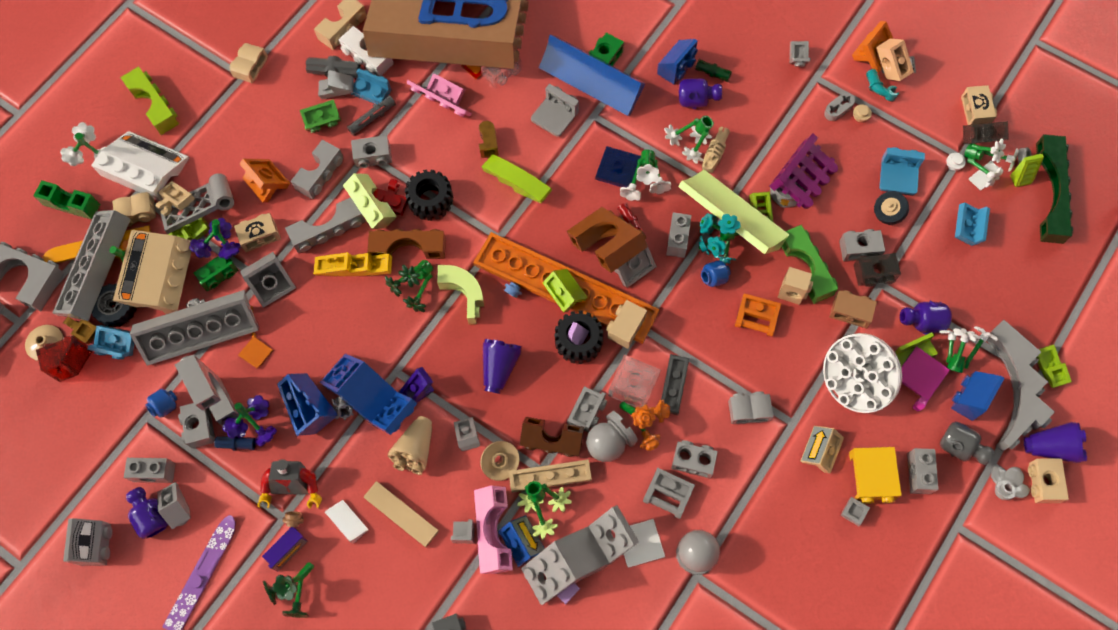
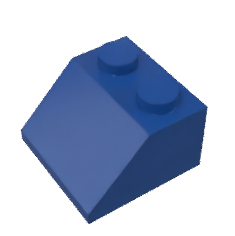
M975 371L970 376L966 375L960 384L963 386L961 391H957L952 398L954 403L951 409L971 421L975 420L988 410L1005 378Z

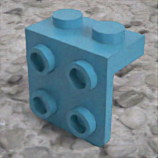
M896 147L887 148L881 159L880 190L915 195L918 191L919 167L925 159V153L916 150H902Z

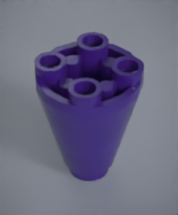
M485 339L483 342L484 391L500 394V390H503L521 355L522 346L505 344V342L499 340Z
M1069 422L1031 434L1029 437H1024L1026 454L1031 453L1033 456L1062 459V461L1073 463L1087 461V453L1083 449V442H1086L1085 430H1081L1079 423Z

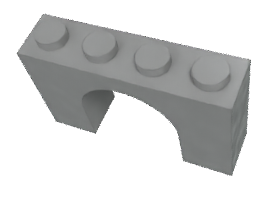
M1 241L0 281L10 269L17 266H27L28 278L15 299L41 312L64 272L53 261L45 262L38 255H27L26 251L20 248L12 249L11 245Z
M194 354L183 357L180 362L175 364L195 406L202 411L210 408L216 422L222 426L227 418L239 416L220 377Z

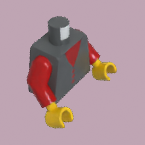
M284 459L273 461L271 468H268L261 477L260 492L262 494L257 504L259 508L263 501L268 504L267 508H269L272 497L268 494L270 492L271 494H310L311 496L307 502V506L310 509L313 506V502L316 503L318 508L322 501V497L316 493L318 492L315 474L299 461H286Z

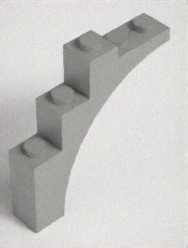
M1003 320L990 332L998 340L995 341L990 337L987 339V342L996 350L1004 362L1013 388L1014 407L1011 421L1004 436L996 445L1001 451L1007 448L1012 450L1019 444L1020 440L1018 438L1021 435H1027L1032 429L1045 428L1052 421L1050 417L1055 413L1039 398L1045 391L1043 387L1048 381L1032 368L1039 361L1036 357L1041 351Z

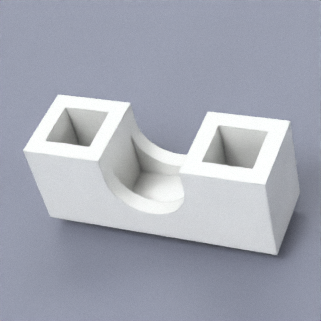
M354 26L339 39L342 52L347 56H352L355 62H360L372 74L380 77L394 64L391 58L368 57V52L364 50L366 48L364 34Z

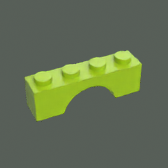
M137 67L120 77L135 99L149 98L152 100L151 107L146 115L160 135L179 125L176 120L178 115L172 107L168 109L167 105H169V102L164 95L159 96L161 91L155 83H150L152 78L147 71L142 72L140 67Z

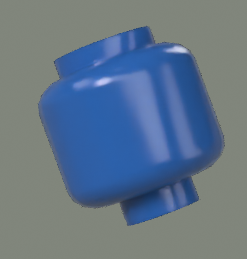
M720 260L707 263L701 271L702 281L710 287L723 285L729 280L730 268Z
M159 389L147 397L145 406L153 417L163 418L176 409L175 401L178 399L171 390L168 392L165 389Z

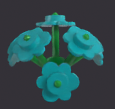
M707 213L700 221V232L702 234H711L715 228L720 231V237H709L707 243H705L701 235V241L698 242L699 249L702 252L706 251L708 255H710V250L714 258H719L725 264H730L731 260L736 261L735 258L728 257L730 240H734L735 236H739L735 231L741 227V223L737 221V216L724 214L722 220H719L717 223L719 218Z

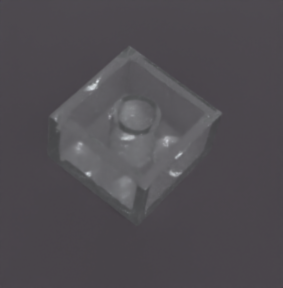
M624 355L609 388L608 396L622 402L624 401L634 407L647 405L660 376L661 369Z

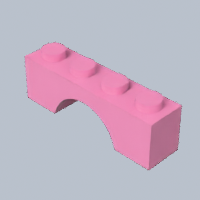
M492 485L474 490L480 574H497L513 570L511 549L501 543L497 533L500 515L508 508L506 487Z

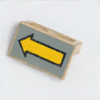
M814 426L801 462L816 465L823 472L831 474L844 437L834 428Z

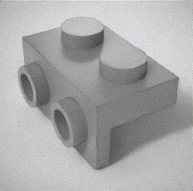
M584 386L567 423L582 426L584 431L589 433L590 429L598 423L599 418L597 415L599 411H603L608 400H605L606 393L602 392L600 394Z

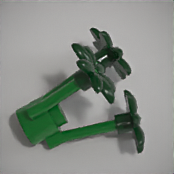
M422 260L417 266H411L409 269L402 265L403 271L398 273L403 277L399 280L393 281L392 277L388 278L385 276V284L390 287V291L394 292L397 297L402 294L398 289L401 285L400 283L408 281L409 287L412 288L413 283L416 285L420 284L416 278L425 279L414 299L410 296L407 299H403V302L407 304V308H413L415 312H418V310L425 312L424 308L426 305L420 303V298L429 280L432 278L430 273L433 271V266L430 262Z

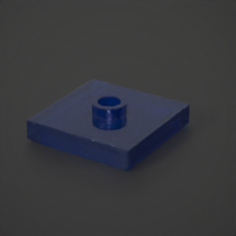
M606 146L595 180L619 187H629L637 168L638 159H641V156Z

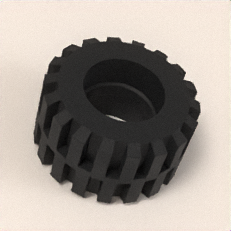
M426 169L423 170V173L417 172L415 177L413 175L410 177L411 182L407 181L405 196L409 208L415 216H420V219L423 220L425 217L427 220H432V218L437 220L440 215H446L445 211H450V205H453L454 197L450 182L445 175L443 176L439 171L436 173L432 169L428 172ZM429 190L439 192L435 198L430 200L420 198L424 192Z
M572 311L570 316L565 314L563 320L560 319L558 321V326L555 327L554 333L555 346L560 356L563 355V359L566 361L570 359L571 363L575 364V361H579V364H583V360L590 362L591 357L595 359L597 352L601 351L603 345L602 325L600 322H597L598 319L595 316L591 318V313L587 312L585 315L583 311H579V314H575V311ZM573 322L589 331L590 340L587 343L575 345L568 340V332Z

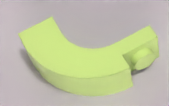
M438 265L437 283L439 289L457 290L467 297L469 325L476 324L477 318H480V307H484V299L479 283L472 274L460 267Z

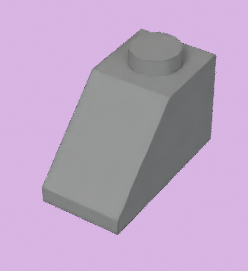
M176 482L157 492L158 512L171 529L184 525L191 518L190 508Z

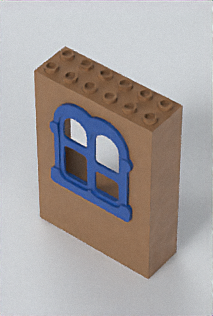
M371 0L363 28L368 57L514 69L515 63L519 62L518 49H521L522 38L520 36L524 35L523 24H526L525 11L528 12L529 2L527 0ZM435 2H455L453 15H434ZM464 3L489 5L493 9L492 15L487 18L461 17Z

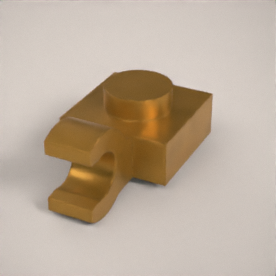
M68 316L63 323L73 329L70 333L72 336L88 345L92 342L96 332L95 325L85 320H80L78 323Z

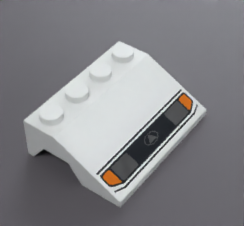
M128 131L104 148L91 166L101 176L139 193L148 192L154 199L162 201L163 198L158 192L164 188L170 177L180 174L189 157Z

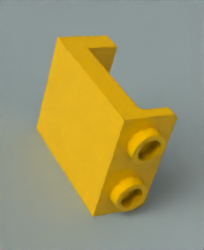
M895 447L853 448L849 452L850 460H853L857 488L856 500H861L863 504L874 503V500H882V503H893L895 499L901 496Z

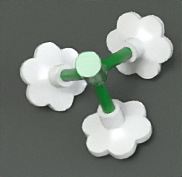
M80 122L78 126L72 128L73 139L78 143L75 147L62 148L60 151L61 159L64 162H68L71 166H77V164L84 162L83 153L79 151L80 146L85 145L93 151L95 159L106 147H102L99 150L89 144L90 141L96 139L95 129L91 125Z

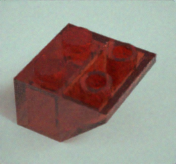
M66 336L61 341L45 344L42 348L37 349L36 353L41 371L61 382L79 375L92 351L87 350L88 345L76 336Z

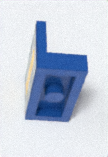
M526 515L508 522L499 530L507 548L511 549L512 557L518 567L524 565L545 549L539 537L533 536L535 530H533Z

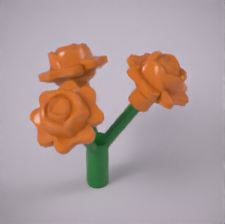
M659 400L656 407L650 408L646 404L642 407L634 408L624 401L621 402L620 409L631 414L634 419L633 424L639 426L642 431L641 435L644 439L642 444H640V448H645L647 451L658 448L660 445L659 440L661 439L660 434L651 435L645 427L652 426V421L656 419L654 415L659 419V423L669 418L670 406L665 404L664 400Z

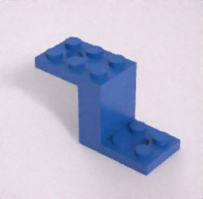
M344 354L319 382L322 386L341 397L370 424L389 435L400 428L401 422L413 413L414 407L417 405L412 398L397 392L364 361L348 354Z

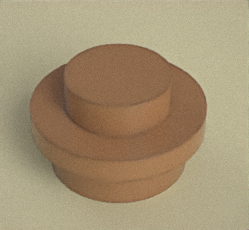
M289 511L285 513L282 522L286 523L288 527H298L299 524L303 523L304 518L301 512Z

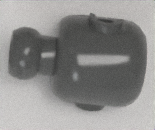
M952 422L940 441V447L944 451L964 462L973 456L980 464L987 465L995 452L993 448L980 444L982 438L977 431L960 422Z

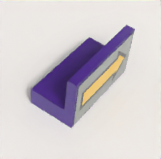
M290 527L262 557L269 563L268 566L271 569L279 571L308 540L295 527Z

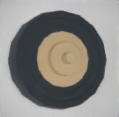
M895 191L881 194L874 204V213L877 219L887 225H895L902 222L909 212V203L906 197Z

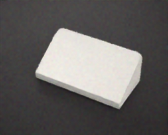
M341 500L325 511L352 544L369 530L344 500Z

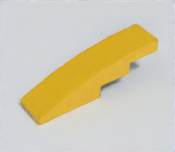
M348 252L315 257L314 275L371 276L391 274L392 256L390 254L372 256L369 253L351 255Z

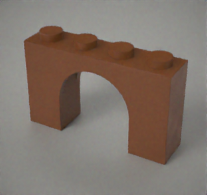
M603 207L567 230L573 246L581 252L605 237L615 236L595 251L601 266L610 273L648 247L645 241L646 235L642 230L634 228L631 223L625 222L622 217H617L611 210L608 211Z

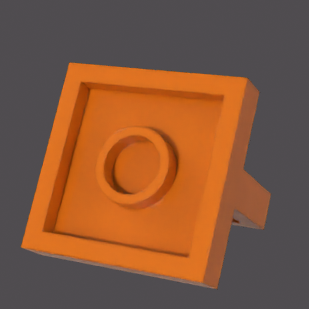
M880 21L852 54L854 61H869L871 68L876 69L877 72H880L883 67L876 47L888 39H893L887 21Z
M242 159L240 163L241 167L246 171L243 176L244 181L262 202H269L276 189H287L290 185V182L270 159Z

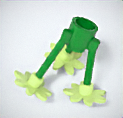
M538 481L530 482L525 486L527 495L519 493L520 498L523 500L518 502L517 505L525 506V513L530 508L537 512L539 525L532 527L535 530L533 536L541 535V538L545 539L547 534L554 535L553 530L558 527V524H552L553 519H549L547 522L544 521L539 504L544 503L545 492L553 497L548 502L549 505H554L552 511L556 512L560 508L564 512V504L572 503L571 500L567 499L571 495V491L564 493V488L561 487L557 494L550 490L547 484L541 485Z

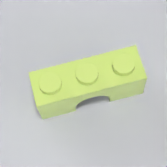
M354 173L343 184L372 229L386 228L397 217L387 202H381L374 197L372 193L377 187L368 174Z

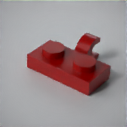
M390 179L387 191L377 188L372 194L377 200L387 202L396 215L402 216L408 202L405 196L396 194L400 187V184H397L398 180Z

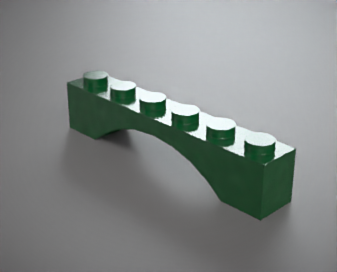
M1043 134L1036 143V155L1043 154L1044 158L1041 165L1046 170L1053 189V203L1050 212L1040 224V242L1064 244L1073 235V227L1071 226L1072 210L1070 209L1071 193H1069L1070 176H1068L1069 160H1067L1069 146L1066 144V136Z

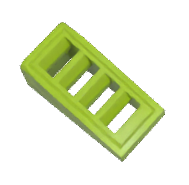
M1043 154L1025 157L1010 175L1015 187L1032 184L1044 158Z
M770 192L751 193L749 195L750 205L755 209L757 207H765L766 210L758 211L762 214L766 213L767 218L773 222ZM757 200H764V203H757Z

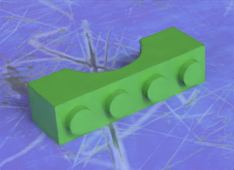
M802 225L785 231L789 236L781 247L786 256L798 257L804 260L810 267L812 273L810 281H813V286L808 295L813 304L834 296L838 290L837 281L828 272V266L820 258L818 248L815 245L813 246L808 231L804 230Z

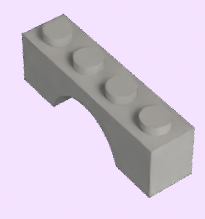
M350 197L336 204L335 215L326 224L313 226L301 220L285 229L296 251L300 253L310 250L311 247L317 244H323L334 236H340L351 228H357L366 221Z

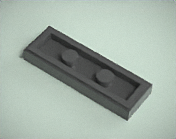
M670 354L661 400H664L665 404L670 406V414L678 415L689 358Z

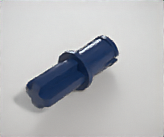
M217 436L214 440V445L216 448L232 449L233 451H237V449L255 450L256 443L254 441L256 438L236 437L232 439L230 437Z

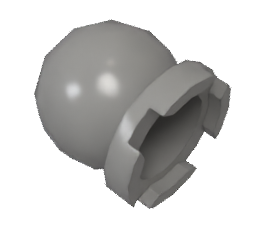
M615 411L606 415L607 422L593 426L587 436L586 445L588 452L594 459L601 462H611L619 458L624 452L626 444L632 447L638 441L631 427L626 429L620 422L623 418Z
M693 530L686 533L676 549V559L680 567L692 575H702L709 572L717 564L720 557V546L717 539L711 533L704 530Z

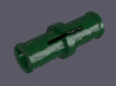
M701 59L698 60L695 70L704 72L709 77H716L726 82L729 81L732 71L719 67L718 64H711Z

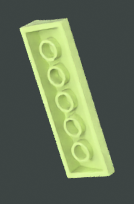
M702 170L689 179L682 180L678 186L720 220H722L724 214L737 216V221L741 223V227L735 231L764 254L779 250L789 236L787 232L706 170Z

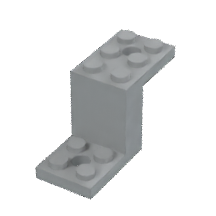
M616 505L588 527L554 541L524 565L521 570L542 606L570 585L603 570L638 544L639 540L618 505ZM611 530L614 531L615 538L612 536Z

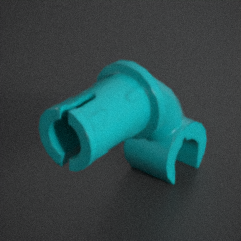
M876 69L867 71L866 77L870 84V91L884 96L888 101H894L899 94L894 93L897 87H884Z

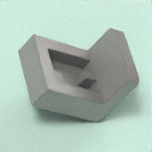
M791 41L789 64H795V67L805 66V64L810 62L809 41Z

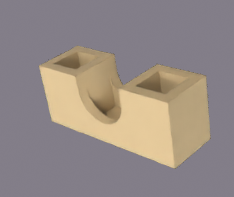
M343 0L337 6L342 17L341 20L332 22L325 18L314 28L319 41L333 50L336 46L340 45L339 39L352 26L356 27L365 20L367 16L365 7L357 0Z

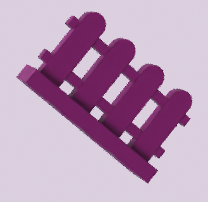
M813 133L801 143L769 185L773 191L781 187L783 189L782 192L785 195L788 193L797 202L796 205L798 207L802 206L805 209L813 205V200L809 195L817 197L822 193L820 186L817 184L825 186L830 182L826 172L834 174L838 171V166L834 163L835 159L829 158L820 150L821 147L819 145L816 146L814 144L818 137ZM812 160L819 164L822 167V169L819 168ZM804 170H805L814 180H812L809 176H807V175L804 173ZM795 182H797L806 191L804 192L801 188H799L795 184Z

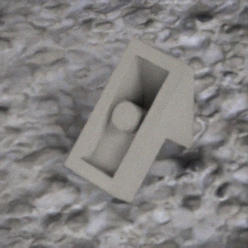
M329 70L328 79L319 81L318 96L321 99L353 93L354 77Z
M473 417L454 422L457 442L461 451L480 446Z

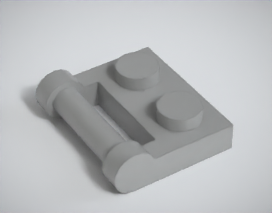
M657 468L642 502L658 506L680 519L695 485ZM654 490L679 501V507L653 496Z

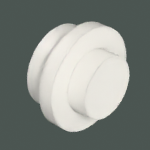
M951 153L947 157L946 163L949 169L956 171L965 166L966 160L960 153Z

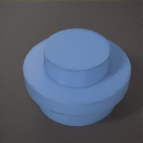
M512 282L510 285L505 284L506 288L504 291L511 296L517 298L522 294L519 291L521 287Z

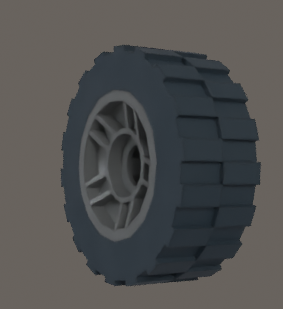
M116 283L102 286L92 310L93 317L108 327H120L125 323L127 324L137 311L136 307L113 301Z

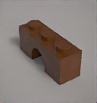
M525 417L522 424L519 446H524V448L529 450L542 449L547 453H564L568 457L579 456L584 427L564 424L562 434L552 437L545 432V420Z

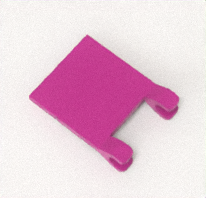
M917 346L901 367L902 383L920 396L913 405L914 410L919 412L924 409L930 397L949 372L947 367Z

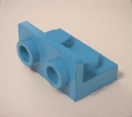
M357 69L358 78L354 83L352 95L374 104H379L387 98L391 92V87L385 77L376 76L368 70Z

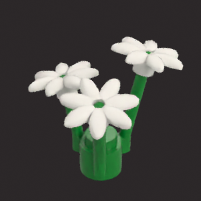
M702 116L700 119L695 118L693 122L679 130L678 128L674 130L670 124L669 129L664 128L667 133L665 138L670 139L671 146L674 143L680 146L678 141L682 140L680 134L691 128L694 132L690 133L689 136L696 137L695 143L697 145L695 148L692 147L691 150L684 147L685 151H682V154L687 156L686 159L688 161L692 159L697 164L698 161L703 162V159L700 157L702 153L698 149L702 143L707 144L706 139L712 138L709 135V130L714 126V122L709 116Z
M1000 139L999 142L996 141L995 146L992 148L969 144L965 150L964 157L968 158L967 163L973 164L989 178L986 180L987 184L985 187L993 186L995 180L1000 179L999 176L1004 170L1000 167L996 172L988 171L977 163L976 160H981L984 154L992 156L993 162L999 163L1001 159L1006 160L1005 162L1011 163L1009 172L1014 167L1019 150L1016 148L1014 156H1005L1003 150L1006 144H1003V139Z
M977 326L974 328L981 333L980 336L975 334L974 331L967 332L964 328L961 330L955 328L953 331H939L941 334H948L947 368L963 373L964 368L968 369L971 360L984 341L986 342L989 337L995 341L998 338ZM956 335L961 336V344L958 353H954L953 355L954 341H956ZM969 339L973 341L980 339L965 361L966 357L962 356L965 344Z

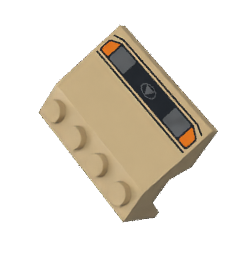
M131 230L113 301L133 307H149L163 311L165 314L177 311L191 256L189 248L191 240L173 235Z

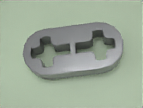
M843 93L829 103L824 112L826 119L836 121L851 110L855 102L854 96L850 93ZM835 109H838L836 113H830V110L834 111Z

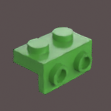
M334 99L299 110L305 130L311 131V133L320 131L321 127L326 125L328 128L334 127L341 121Z

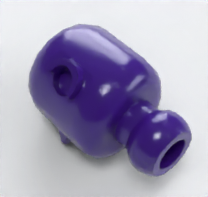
M701 78L684 79L679 84V102L683 107H691L696 110L697 107H706L708 99L715 101L722 99L721 84L708 86V81Z
M931 300L930 302L918 303L914 309L910 307L903 308L900 312V322L906 326L913 324L918 331L925 335L931 332L934 334L947 330L952 321V313L948 305Z
M137 487L126 494V500L133 506L128 512V518L140 538H150L168 527L167 522L158 512V499L151 498L147 500L146 491L142 487Z

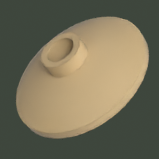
M42 325L35 328L28 335L25 342V350L28 356L36 361L53 359L63 348V333L53 325Z
M507 441L493 442L482 453L481 469L492 480L501 481L508 479L509 471L517 470L519 453L515 446ZM500 456V460L495 462V458Z

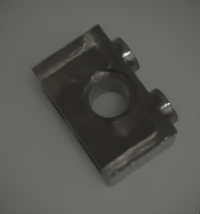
M1008 121L963 126L964 144L1000 141V139L1009 140Z
M896 253L859 257L853 265L858 286L865 285L866 287H871L877 283L892 284L901 275ZM874 269H878L881 274L876 273Z

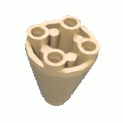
M419 416L389 450L388 457L394 462L393 467L400 471L407 469L417 475L423 474L427 467L432 434V421L430 419Z

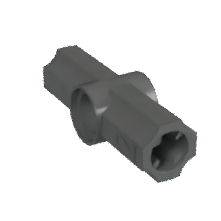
M329 56L327 59L309 57L306 60L307 73L322 74L327 78L329 70L358 78L356 71L361 69L360 62L343 61L337 56Z

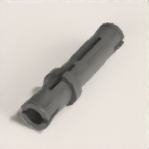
M389 95L379 104L375 103L371 110L347 126L348 130L355 136V134L379 116H384L387 110L396 105L395 101Z

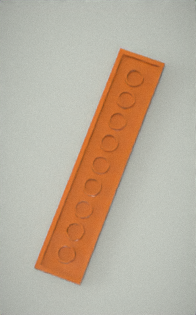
M490 232L473 262L474 266L510 283L512 282L557 304L543 285V282L553 271L568 269L588 297L585 301L577 302L570 311H575L577 314H579V311H583L585 315L589 312L591 313V318L595 316L598 319V323L600 322L601 325L607 327L611 320L615 321L619 305H624L626 300L647 310L646 318L633 339L641 344L644 343L660 309L492 232Z

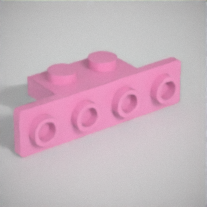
M434 73L426 89L414 82L407 81V84L411 86V90L419 94L421 91L424 92L426 98L435 101V99L439 100V105L447 109L450 107L454 108V113L462 117L465 115L471 116L472 113L458 106L465 89Z

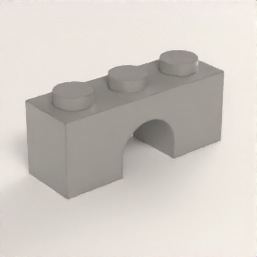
M321 140L312 152L315 161L320 164L319 167L313 171L300 168L291 180L296 191L311 199H314L321 192L323 185L331 179L334 170L342 164L344 158L339 148L324 140Z

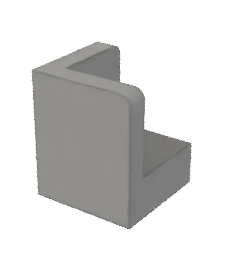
M468 519V522H454L451 541L459 544H474V521Z

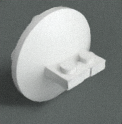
M865 333L850 334L836 341L826 354L823 365L826 386L835 400L847 409L860 413L879 411L888 406L898 395L902 384L901 365L893 349L880 338ZM832 390H834L837 393V395L839 396L838 398Z

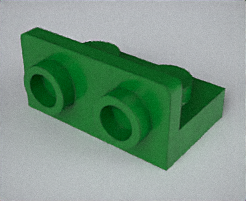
M218 256L193 273L201 286L208 292L218 287L224 280L233 277L239 270L230 258L224 259Z

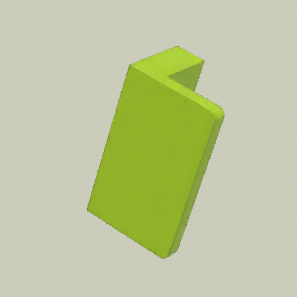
M568 269L553 271L543 282V285L563 313L568 312L577 302L585 301L588 298Z
M932 332L899 347L895 351L901 367L916 346L931 357H935L938 354L930 341L934 337Z

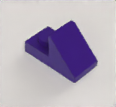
M423 367L417 368L400 389L399 393L412 398L418 403L434 391L431 386L433 381Z

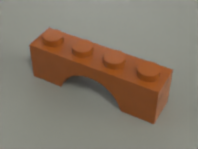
M377 229L369 231L367 252L372 256L381 254L392 255L398 248L409 245L422 250L426 259H445L446 237L444 231L438 229L430 231L413 229L412 231H403L401 229L385 231Z

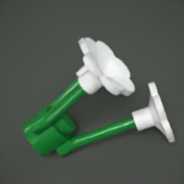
M647 149L641 152V159H638L632 183L627 188H620V196L630 201L640 200L641 192L636 190L637 186L635 185L637 180L643 181L645 185L651 184L650 193L662 194L671 189V182L664 181L660 177L658 160L655 159V152L653 150Z

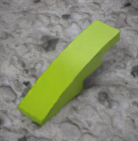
M494 154L482 165L484 172L497 177L499 182L512 187L516 193L536 202L542 203L552 191L549 186L536 177Z

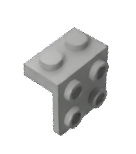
M549 84L545 88L546 99L531 116V121L554 136L560 137L579 113V101L573 95L563 92L561 88Z

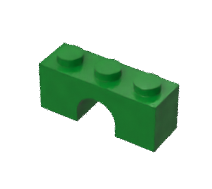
M42 180L33 195L43 206L91 220L101 205L91 194L74 190L71 194L56 184Z

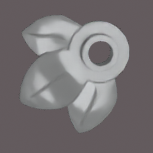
M998 464L993 466L991 478L996 484L995 494L998 498L1011 500L1014 497L1024 498L1029 494L1030 488L1023 484L1024 474L1020 468L1011 467L1006 471Z

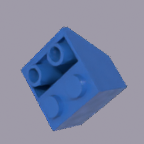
M679 40L659 62L657 74L673 85L678 80H681L686 70L692 68L696 62L695 55L698 51V40Z

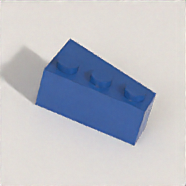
M307 373L287 374L277 383L297 436L317 434L338 416Z

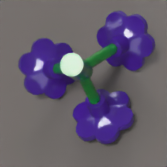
M219 218L210 222L209 236L206 239H192L189 247L192 252H195L197 257L209 258L212 250L208 246L209 241L215 237L217 241L222 242L218 256L229 259L239 253L241 245L235 242L229 243L224 239L231 236L230 230L232 225L226 222L225 219Z
M256 395L254 398L248 399L247 409L240 402H237L234 408L239 413V416L227 418L222 429L232 439L236 437L243 438L248 430V425L243 422L242 418H246L254 426L258 434L254 442L258 446H263L272 440L277 430L273 426L264 429L249 416L252 415L255 420H259L261 417H266L269 414V402L264 400L261 395Z

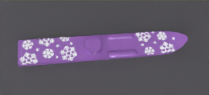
M233 516L225 517L216 528L163 624V628L167 630H182L233 537L236 525Z

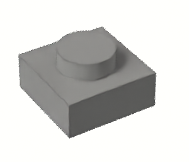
M850 497L840 516L859 527L870 507Z

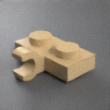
M171 181L158 192L163 200L157 202L155 206L160 210L164 207L160 213L167 216L170 214L172 206L183 210L195 198L190 192Z

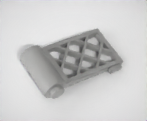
M214 174L210 177L209 183L191 191L190 193L195 200L183 209L180 216L177 215L179 209L175 206H172L174 209L169 215L164 216L161 214L165 232L169 234L217 209H231L234 205V199L227 177L224 174ZM207 191L204 197H200L202 193ZM196 201L200 202L197 207H193ZM206 203H211L210 206L203 208ZM190 211H193L192 215L186 217ZM173 219H175L176 222H175L174 224L170 225V223L173 221Z

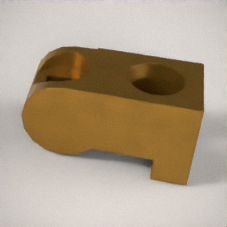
M483 121L479 125L480 137L484 142L479 144L481 158L490 157L492 154L499 156L494 124L491 121Z

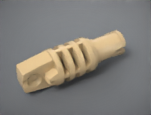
M720 127L716 138L710 142L704 156L702 170L713 173L719 164L726 148V139L730 133L728 128Z

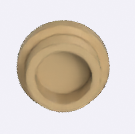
M858 105L853 110L854 119L858 122L869 120L872 114L871 109L866 105Z

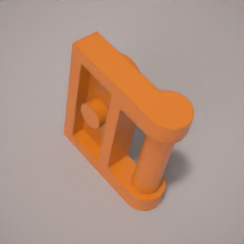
M744 293L735 327L740 328L742 326L767 333V336L772 337L781 303ZM744 315H747L754 318L769 321L770 323L769 326L760 323L743 319Z

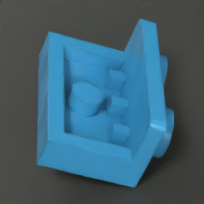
M965 202L959 204L955 238L971 246L986 241L990 208L977 209Z
M97 325L94 344L88 345L87 350L94 351L96 355L109 354L114 359L122 360L124 357L133 355L135 343L130 336V331Z

